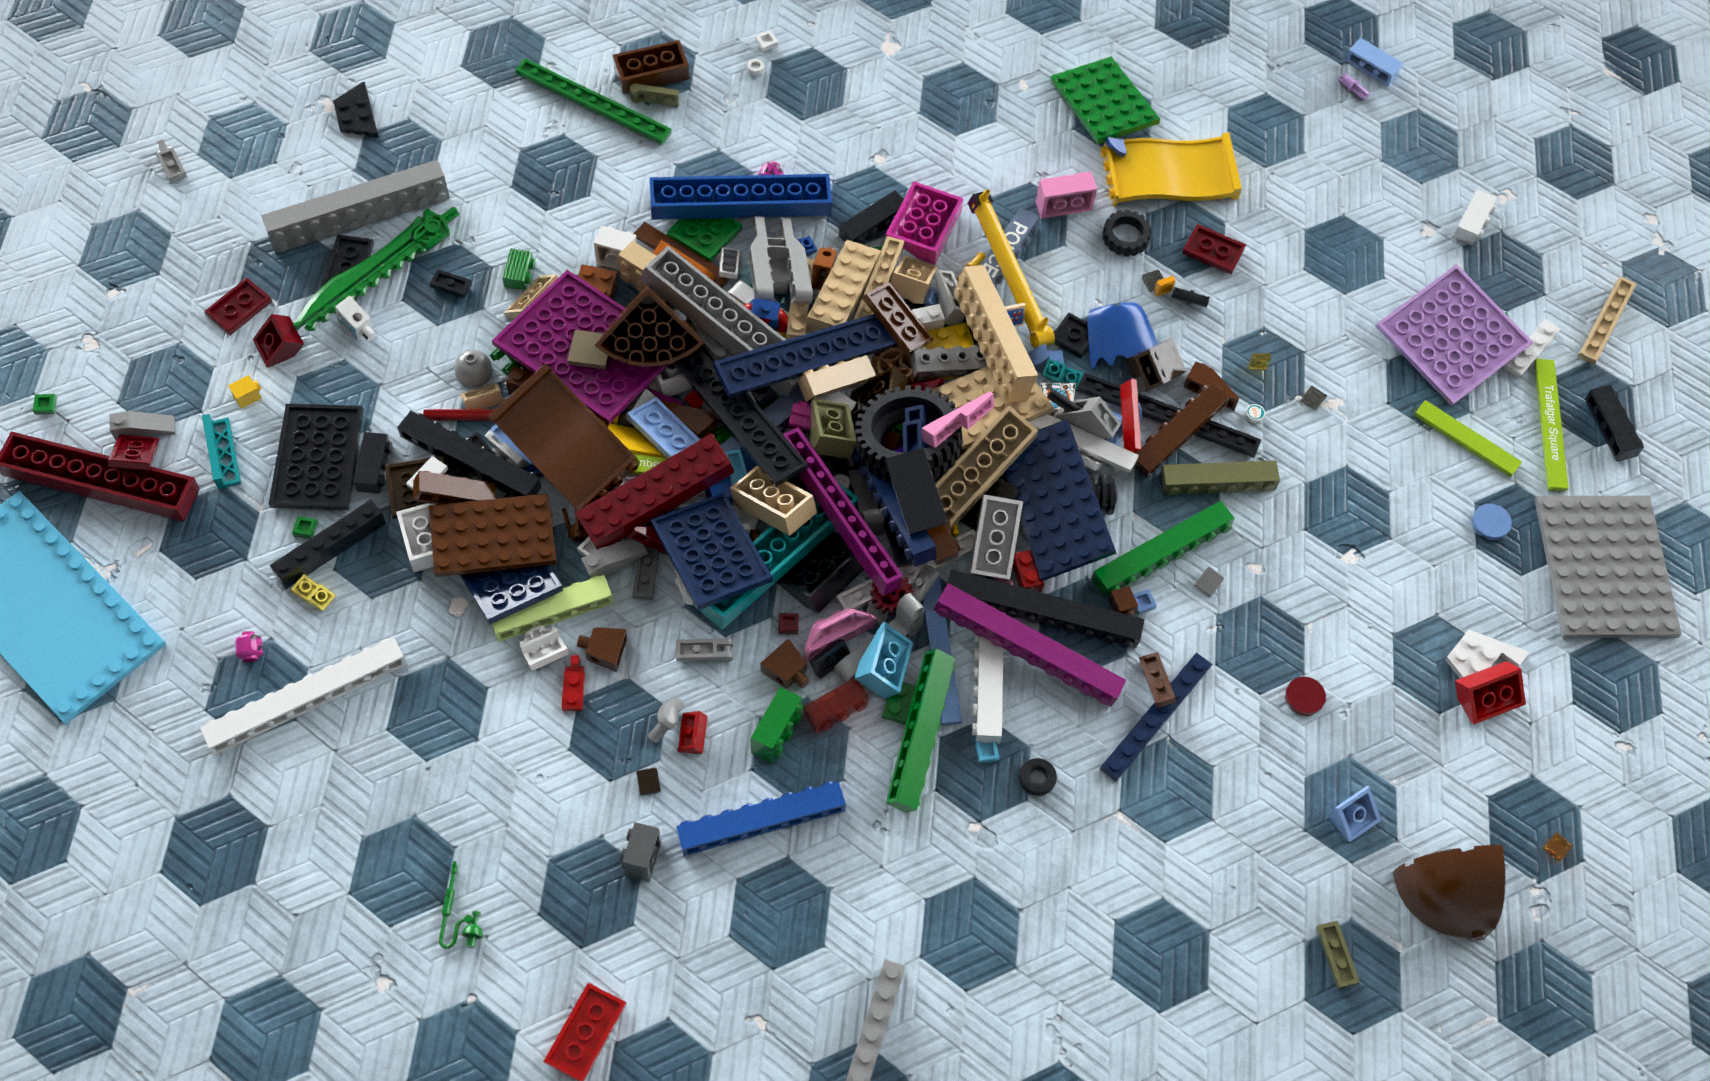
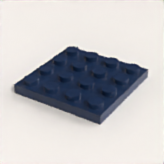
M549 565L459 575L489 625L563 591L561 583Z

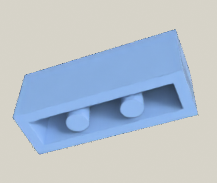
M1359 38L1349 49L1345 60L1386 86H1389L1395 80L1403 66L1401 61L1362 38Z

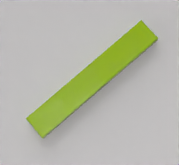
M1426 400L1414 414L1415 417L1510 478L1522 463L1513 455Z

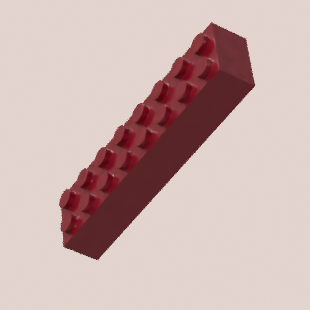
M711 433L575 512L595 548L599 549L616 543L626 537L635 527L645 526L651 522L650 519L669 512L735 472L731 461Z

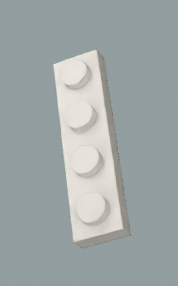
M1544 319L1529 337L1533 341L1532 345L1506 364L1504 369L1520 379L1558 334L1560 328Z

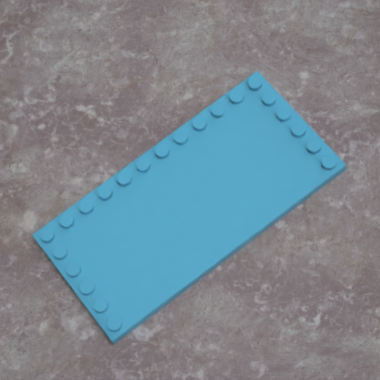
M19 490L0 504V654L66 725L167 644Z

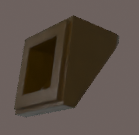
M656 767L636 771L640 796L661 792Z

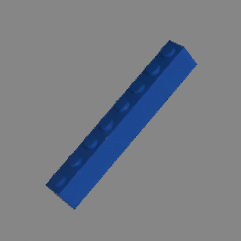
M829 781L817 788L807 787L795 794L792 792L785 793L777 799L767 798L755 805L751 803L745 804L737 810L727 809L715 816L705 815L700 820L693 822L691 820L683 821L680 825L676 826L677 835L683 856L842 813L846 810V803L839 781L835 783Z

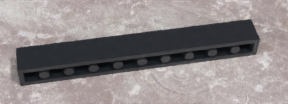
M950 570L947 583L1006 613V615L1012 618L1025 619L1029 623H1041L1049 628L1064 629L1068 633L1076 632L1083 634L1087 638L1103 639L1104 642L1122 644L1126 648H1137L1141 640L1145 619Z

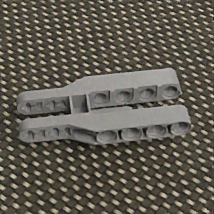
M754 216L753 233L755 240L750 246L749 253L754 298L775 302V299H773L774 294H787L789 283L793 304H811L813 291L806 252L803 245L793 235L791 218L781 217V238H767L764 217Z

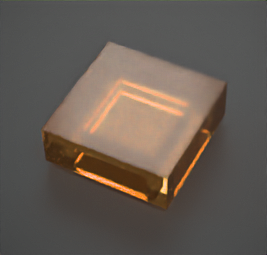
M1556 832L1543 846V849L1560 862L1574 845Z

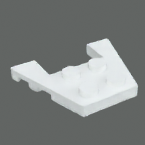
M1468 630L1445 661L1459 678H1463L1491 667L1499 656L1519 667L1529 652Z

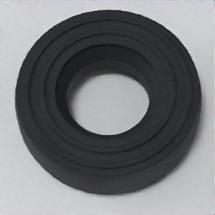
M1034 758L1022 766L1019 780L1022 788L1027 793L1042 796L1054 788L1057 774L1054 766L1049 761ZM1034 770L1044 772L1046 775L1045 782L1042 784L1032 782L1030 779L1031 772Z

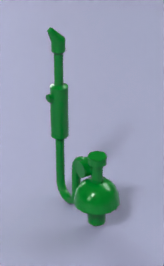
M453 861L450 884L445 893L439 944L444 949L452 948L456 944L461 923L465 922L469 925L463 929L461 935L467 938L466 947L474 948L476 939L483 938L482 928L477 925L478 917L481 915L479 911H472V916L466 915L458 920L455 925L452 942L447 945L443 943L447 917L450 916L455 893L453 887L455 876L458 872L456 861Z

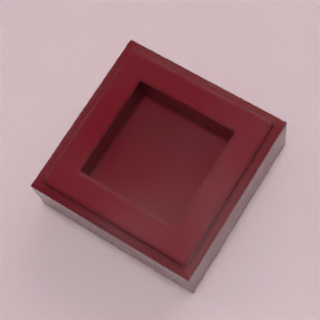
M779 613L778 634H798L799 613Z

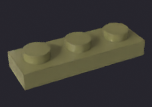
M1338 921L1317 925L1316 930L1337 989L1358 985L1360 981Z

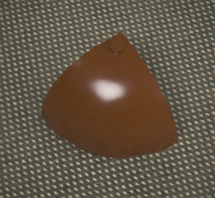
M646 285L608 326L594 346L611 358L627 364L652 367L670 364L685 358L705 342L661 297Z
M1503 845L1474 846V849L1463 852L1460 848L1434 852L1413 859L1414 863L1411 865L1404 863L1393 871L1395 885L1403 903L1419 921L1431 929L1449 936L1473 938V940L1479 941L1486 939L1498 925L1503 910L1506 885Z

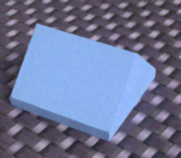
M1366 786L1335 807L1328 817L1348 842L1353 841L1381 821L1369 786Z

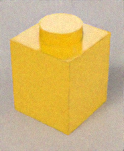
M249 375L228 385L241 409L262 398L259 393L262 390L257 380L252 381Z

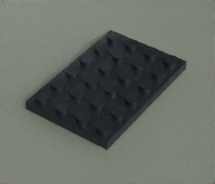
M286 404L269 499L270 508L349 510L364 413L363 406Z

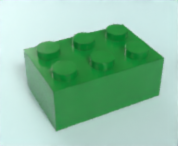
M779 687L750 737L752 754L772 764L776 758L779 759L784 751V743L790 741L794 733L792 729L795 724L799 725L803 718L802 710L804 706H802V697Z

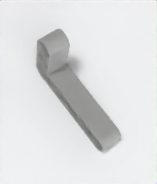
M911 593L906 594L899 600L896 618L889 625L910 639L922 626L924 607ZM875 635L835 666L834 670L847 684L856 681L854 678L859 661Z

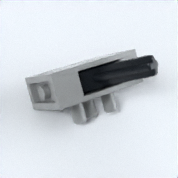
M1054 389L1047 396L1049 400L1060 406L1054 415L1055 418L1060 420L1068 419L1071 425L1102 439L1113 438L1121 425L1120 421L1101 397L1071 401Z

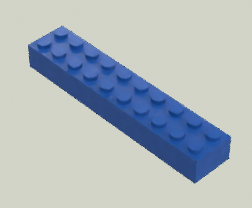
M829 174L649 177L651 220L750 218L754 216H831L832 195Z

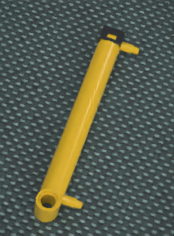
M986 189L983 192L972 194L967 203L971 213H975L1016 304L1025 303L1024 321L1030 332L1032 346L1037 348L1043 344H1046V346L1054 344V332L1050 327H1047L1049 319L1047 317L1043 318L991 205L993 199L990 195V190Z

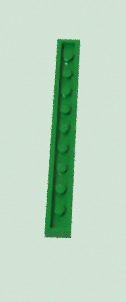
M526 58L515 69L517 75L661 145L664 144L672 133L671 128Z

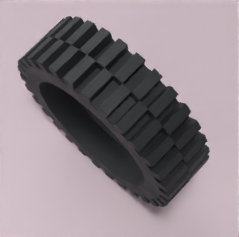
M907 385L905 390L900 391V386L894 387L895 392L891 393L888 389L884 391L885 396L882 397L880 394L875 395V401L870 399L867 402L868 407H862V414H858V421L855 424L858 453L863 466L866 465V469L869 472L873 471V476L878 478L881 475L882 481L887 482L890 475L885 458L902 454V452H895L881 445L886 432L894 426L905 422V408L924 405L929 411V424L958 409L955 408L953 401L949 402L948 396L944 395L941 397V392L937 390L932 394V389L929 387L922 391L921 386L917 385L915 390H911L910 385ZM962 426L935 449L931 446L924 449L934 479L940 477V471L946 474L948 466L952 468L955 465V460L958 461L963 444Z

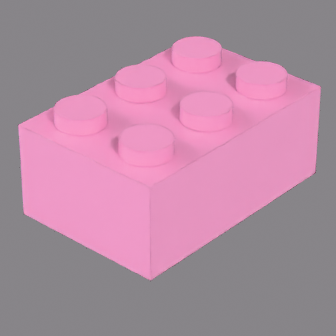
M1081 172L1039 180L1036 205L1041 219L1092 211L1097 192L1092 172Z

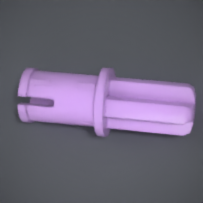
M1346 72L1339 77L1338 81L1348 88L1350 93H1355L1362 100L1367 99L1369 92L1359 85L1358 80L1355 81Z

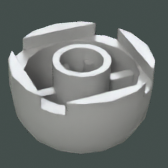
M470 349L462 352L454 364L456 378L465 387L475 385L476 387H481L492 377V363L488 356L480 350Z

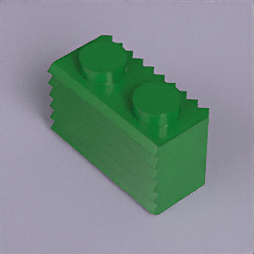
M510 249L502 278L504 287L526 290L527 284H531L532 274L530 272L531 269H535L536 259L533 258L532 251Z

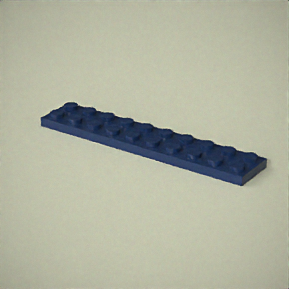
M875 314L714 361L713 367L728 398L802 376L804 372L811 369L814 372L818 371L824 365L831 367L840 361L847 362L856 357H863L896 347L897 342Z

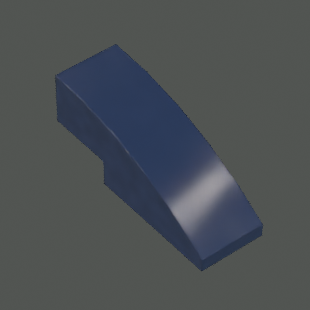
M924 405L905 408L903 453L923 447L926 449L927 443L923 441L922 427L929 424V411Z

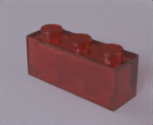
M853 678L805 705L803 714L816 734L820 731L825 732L838 721L843 722L848 719L850 714L855 711L860 712L864 710L868 705L869 696L860 682Z

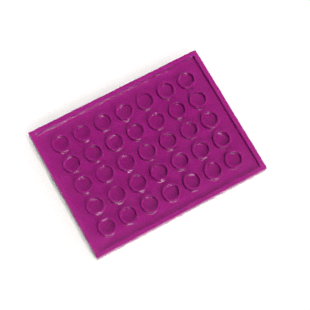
M566 270L492 340L493 346L533 373L546 363L568 388L598 418L607 424H610L669 365L636 366L611 358L610 356L606 370L568 365L567 360L575 330L603 333L624 310L623 306L569 270Z

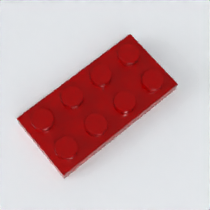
M587 983L545 1057L544 1064L577 1081H585L624 1011L627 1002Z

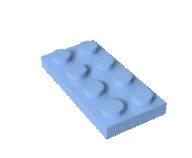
M657 397L629 411L626 415V418L667 459L700 440Z

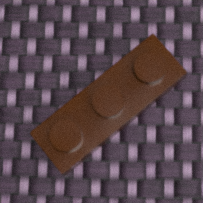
M1155 652L1139 657L1156 708L1176 703L1175 695L1159 653Z

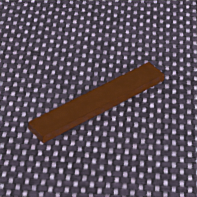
M645 221L633 233L636 235V239L654 250L660 241L663 240L707 268L716 276L713 282L721 288L730 280V278L719 277L718 266Z

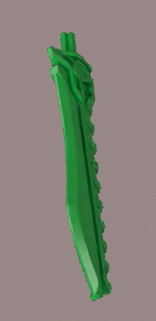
M452 207L442 215L435 214L429 208H426L422 213L423 217H416L411 225L378 252L358 265L330 279L305 305L295 323H293L294 330H299L305 324V330L310 332L316 330L317 323L327 322L330 314H336L335 306L348 296L354 299L357 295H365L367 288L377 287L381 278H390L392 270L402 269L405 261H414L415 254L425 253L449 237L450 232L447 224L460 215L457 208Z

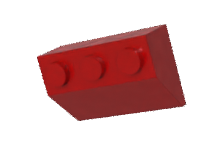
M1508 661L1455 680L1457 699L1472 724L1480 723L1526 705L1522 670Z

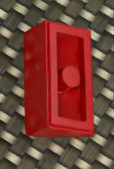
M701 711L683 713L678 752L703 754L707 715Z

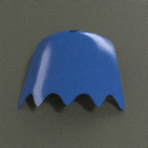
M1114 303L1090 309L1088 312L1089 358L1092 369L1095 368L1098 359L1101 357L1109 365H1112L1117 355L1128 358L1158 344L1148 317L1142 306L1138 303Z

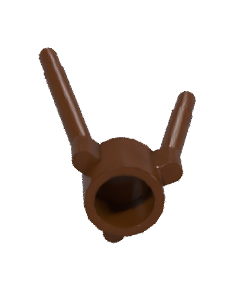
M562 508L568 529V537L574 542H583L588 537V534L575 514L576 523L571 527L566 509Z

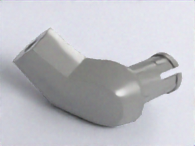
M676 697L659 708L657 715L658 723L648 734V737L653 742L659 743L668 730H673L676 726L678 713L684 707L680 698Z

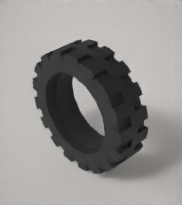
M1119 210L1115 214L1112 213L1106 219L1102 235L1104 244L1109 247L1110 251H1115L1117 255L1135 256L1139 252L1142 253L1148 247L1151 238L1152 228L1149 227L1150 222L1145 220V216L1139 215L1136 211ZM1121 224L1132 225L1140 231L1141 238L1134 242H1124L1114 235L1112 229Z

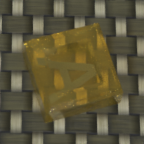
M1252 353L1248 363L1249 369H1267L1271 361V353Z

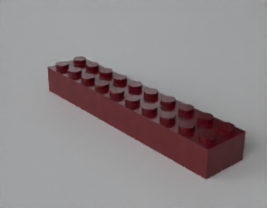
M12 431L0 451V474L2 476L183 522L200 490L195 478L155 467H151L150 470L108 467L110 456Z

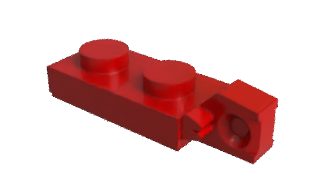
M571 655L570 666H566L564 671L561 709L562 711H583L584 666H580L579 655Z

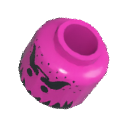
M775 161L765 162L762 164L758 175H783V170L780 164Z
M253 631L242 632V635L235 639L236 657L240 658L242 662L257 661L263 655L262 638L259 635H255Z

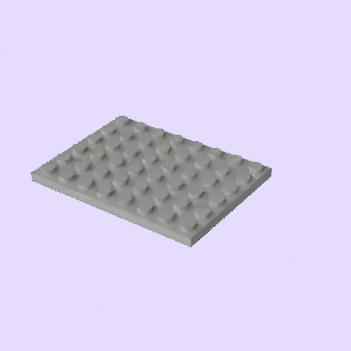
M1536 496L1534 500L1562 638L1680 637L1682 633L1650 496Z

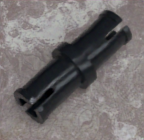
M1174 287L1171 297L1186 301L1189 305L1192 303L1207 308L1210 296L1194 293V290L1187 291Z

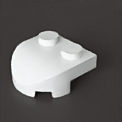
M544 626L534 627L525 633L524 640L520 642V648L531 671L569 654L558 630L554 627L551 629H545Z

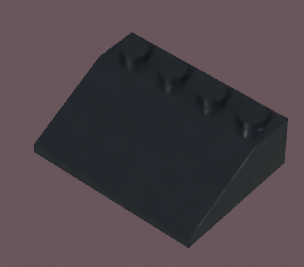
M833 531L776 583L806 608L819 613L864 568L841 535Z

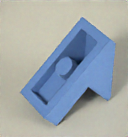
M1046 344L1028 352L1036 371H1044L1048 358L1064 363L1062 350L1047 351Z

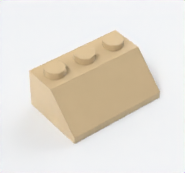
M557 274L539 276L504 312V315L514 320L559 278Z

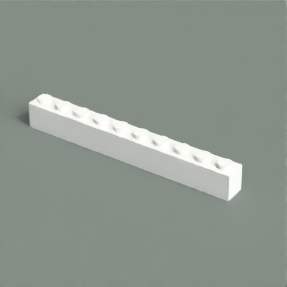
M395 638L384 639L379 644L371 648H365L352 657H345L335 665L324 667L318 673L307 675L302 680L290 683L275 693H268L264 698L256 702H249L241 709L230 711L217 720H211L200 727L210 751L215 756L407 665Z

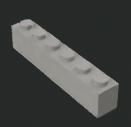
M884 960L846 1081L871 1080L904 975L905 965Z

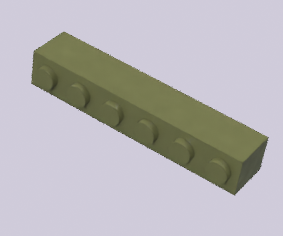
M1277 460L1163 465L1160 472L1163 494L1177 495L1179 493L1193 495L1206 492L1208 494L1216 492L1234 493L1236 491L1253 492L1258 490L1270 492L1276 490L1280 482Z

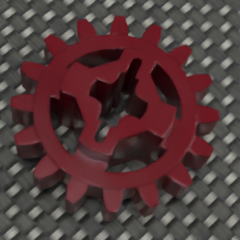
M905 577L902 579L900 588L892 592L895 595L889 593L884 596L879 593L875 584L872 583L873 590L870 591V596H872L871 602L872 604L876 603L877 610L882 608L883 614L886 611H890V615H893L894 611L897 610L900 598L904 594L911 593L914 596L911 590L912 583L907 584L908 578Z

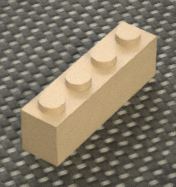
M866 355L856 357L847 362L840 361L831 367L824 365L815 372L813 369L808 370L802 374L803 377L797 382L806 402H808L812 398L817 399L867 383L876 374Z

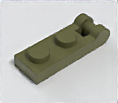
M632 84L630 86L631 101L633 103L642 101L679 107V90L641 84Z

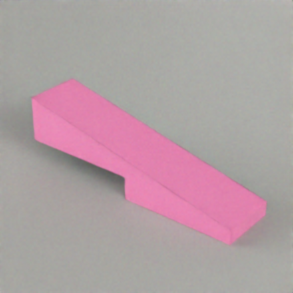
M988 392L922 427L923 441L935 449L961 426L968 430L994 408L993 393Z

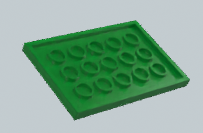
M1112 56L1050 76V82L1097 144L1106 142L1108 137L1118 138L1160 124V117Z

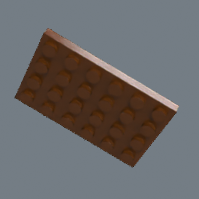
M548 493L429 505L435 577L557 564Z

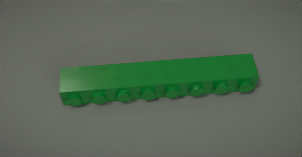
M1219 501L1094 570L1091 580L1105 598L1110 595L1111 591L1123 588L1126 585L1132 586L1136 583L1137 579L1148 577L1153 573V570L1164 568L1171 560H1178L1183 557L1187 551H1194L1205 541L1211 542L1218 534L1227 533L1231 530L1235 518L1223 502Z
M932 649L924 653L885 803L905 813L916 811L921 803L920 796L926 783L925 777L931 763L930 757L935 747V737L940 727L941 714L945 708V698L950 688L951 674L954 671L955 657L939 649Z

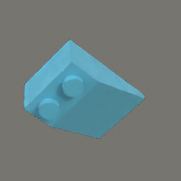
M883 622L859 661L854 679L883 699L899 694L913 642L889 624Z

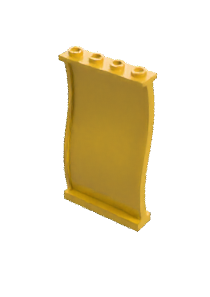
M1222 133L1220 137L1185 141L1157 138L1123 139L1127 152L1125 157L1116 155L1117 152L1111 147L1108 148L1106 142L1101 147V157H1104L1105 160L1103 168L1104 171H1107L1106 184L1110 187L1109 199L1112 200L1113 207L1121 202L1141 199L1207 201L1231 197V200L1239 199L1242 187L1229 133Z

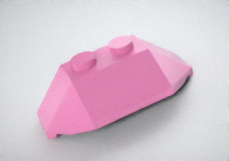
M846 608L842 611H835L826 619L817 620L811 627L804 649L805 661L811 660L839 639L846 642L876 627L875 615Z

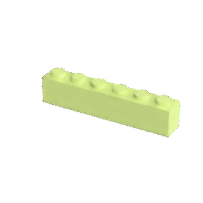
M605 575L593 576L587 581L575 582L569 587L563 588L562 592L494 622L492 625L498 642L524 634L534 627H545L613 604V598Z

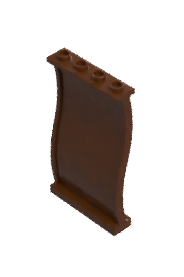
M546 363L488 416L577 511L610 493L614 487L620 486L624 478L629 473L635 472L641 463Z

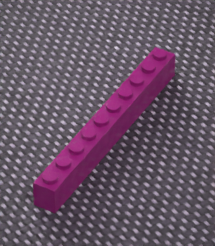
M799 427L784 433L785 438L808 463L809 469L800 473L799 477L882 596L899 589L903 578L902 573Z
M947 583L933 609L940 616L954 621L960 627L969 629L976 636L991 641L993 645L1004 648L1011 655L1026 660L1028 664L1037 666L1048 675L1061 679L1066 685L1079 689L1083 694L1094 697L1103 705L1112 707L1126 682V679Z

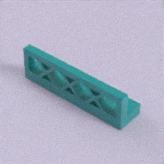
M210 414L202 415L211 471L216 487L219 490L240 485L241 478L229 417L212 420ZM226 424V429L222 434L215 430L216 426ZM223 439L229 442L225 450L218 447ZM226 455L232 458L228 466L221 463ZM228 472L235 474L236 479L225 481L224 477Z

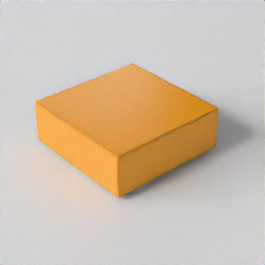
M1174 276L1156 282L1154 289L1156 296L1173 291L1176 282Z

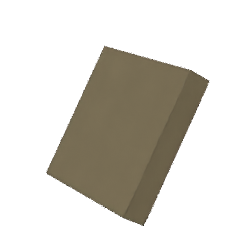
M575 330L567 360L568 365L606 370L609 356L594 346L603 333Z

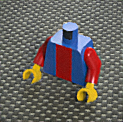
M753 298L749 303L743 304V306L772 329L779 331L778 333L786 339L785 332H787L788 315L780 309L779 303Z

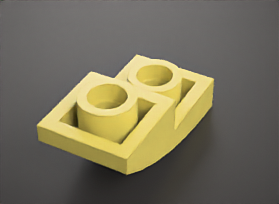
M305 574L291 588V592L321 611H324L336 597L330 590L321 584L318 585Z

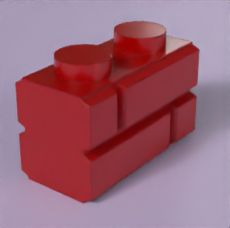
M1031 550L1015 553L1012 567L1018 586L1042 592L1044 584L1040 579Z

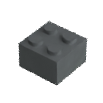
M634 822L633 829L629 828L626 841L629 842L627 848H623L620 861H622L625 876L650 882L662 843L660 829Z

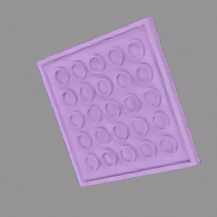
M1457 264L1375 326L1451 406L1455 405L1533 343Z

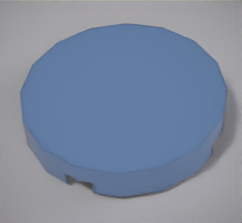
M1495 504L1479 506L1471 520L1476 533L1487 537L1486 539L1488 540L1504 538L1512 525L1508 512Z

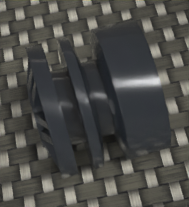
M1089 475L1102 514L1106 511L1107 515H1113L1117 501L1114 475H1107L1106 481L1104 475H1099L1097 483H1095L1094 476Z

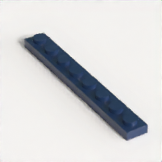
M1196 652L1170 683L1176 703L1156 708L1154 702L1102 764L1100 770L1117 782L1213 664Z

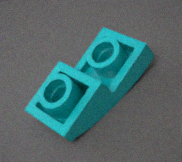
M1048 358L1042 377L1054 383H1075V391L1077 392L1083 372L1068 368L1066 364Z

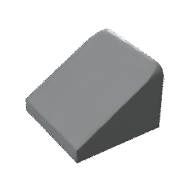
M1208 567L1195 586L1211 597L1223 583L1224 577L1211 567Z
M870 600L866 613L875 615L876 624L881 626L886 621L889 611L883 614L882 608L877 610L876 603L872 604Z

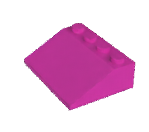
M913 181L886 233V237L904 240L903 249L916 258L935 265L962 213L963 198Z

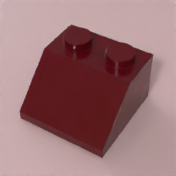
M271 314L253 338L266 367H272L295 357L304 345L298 331L294 330L290 316Z

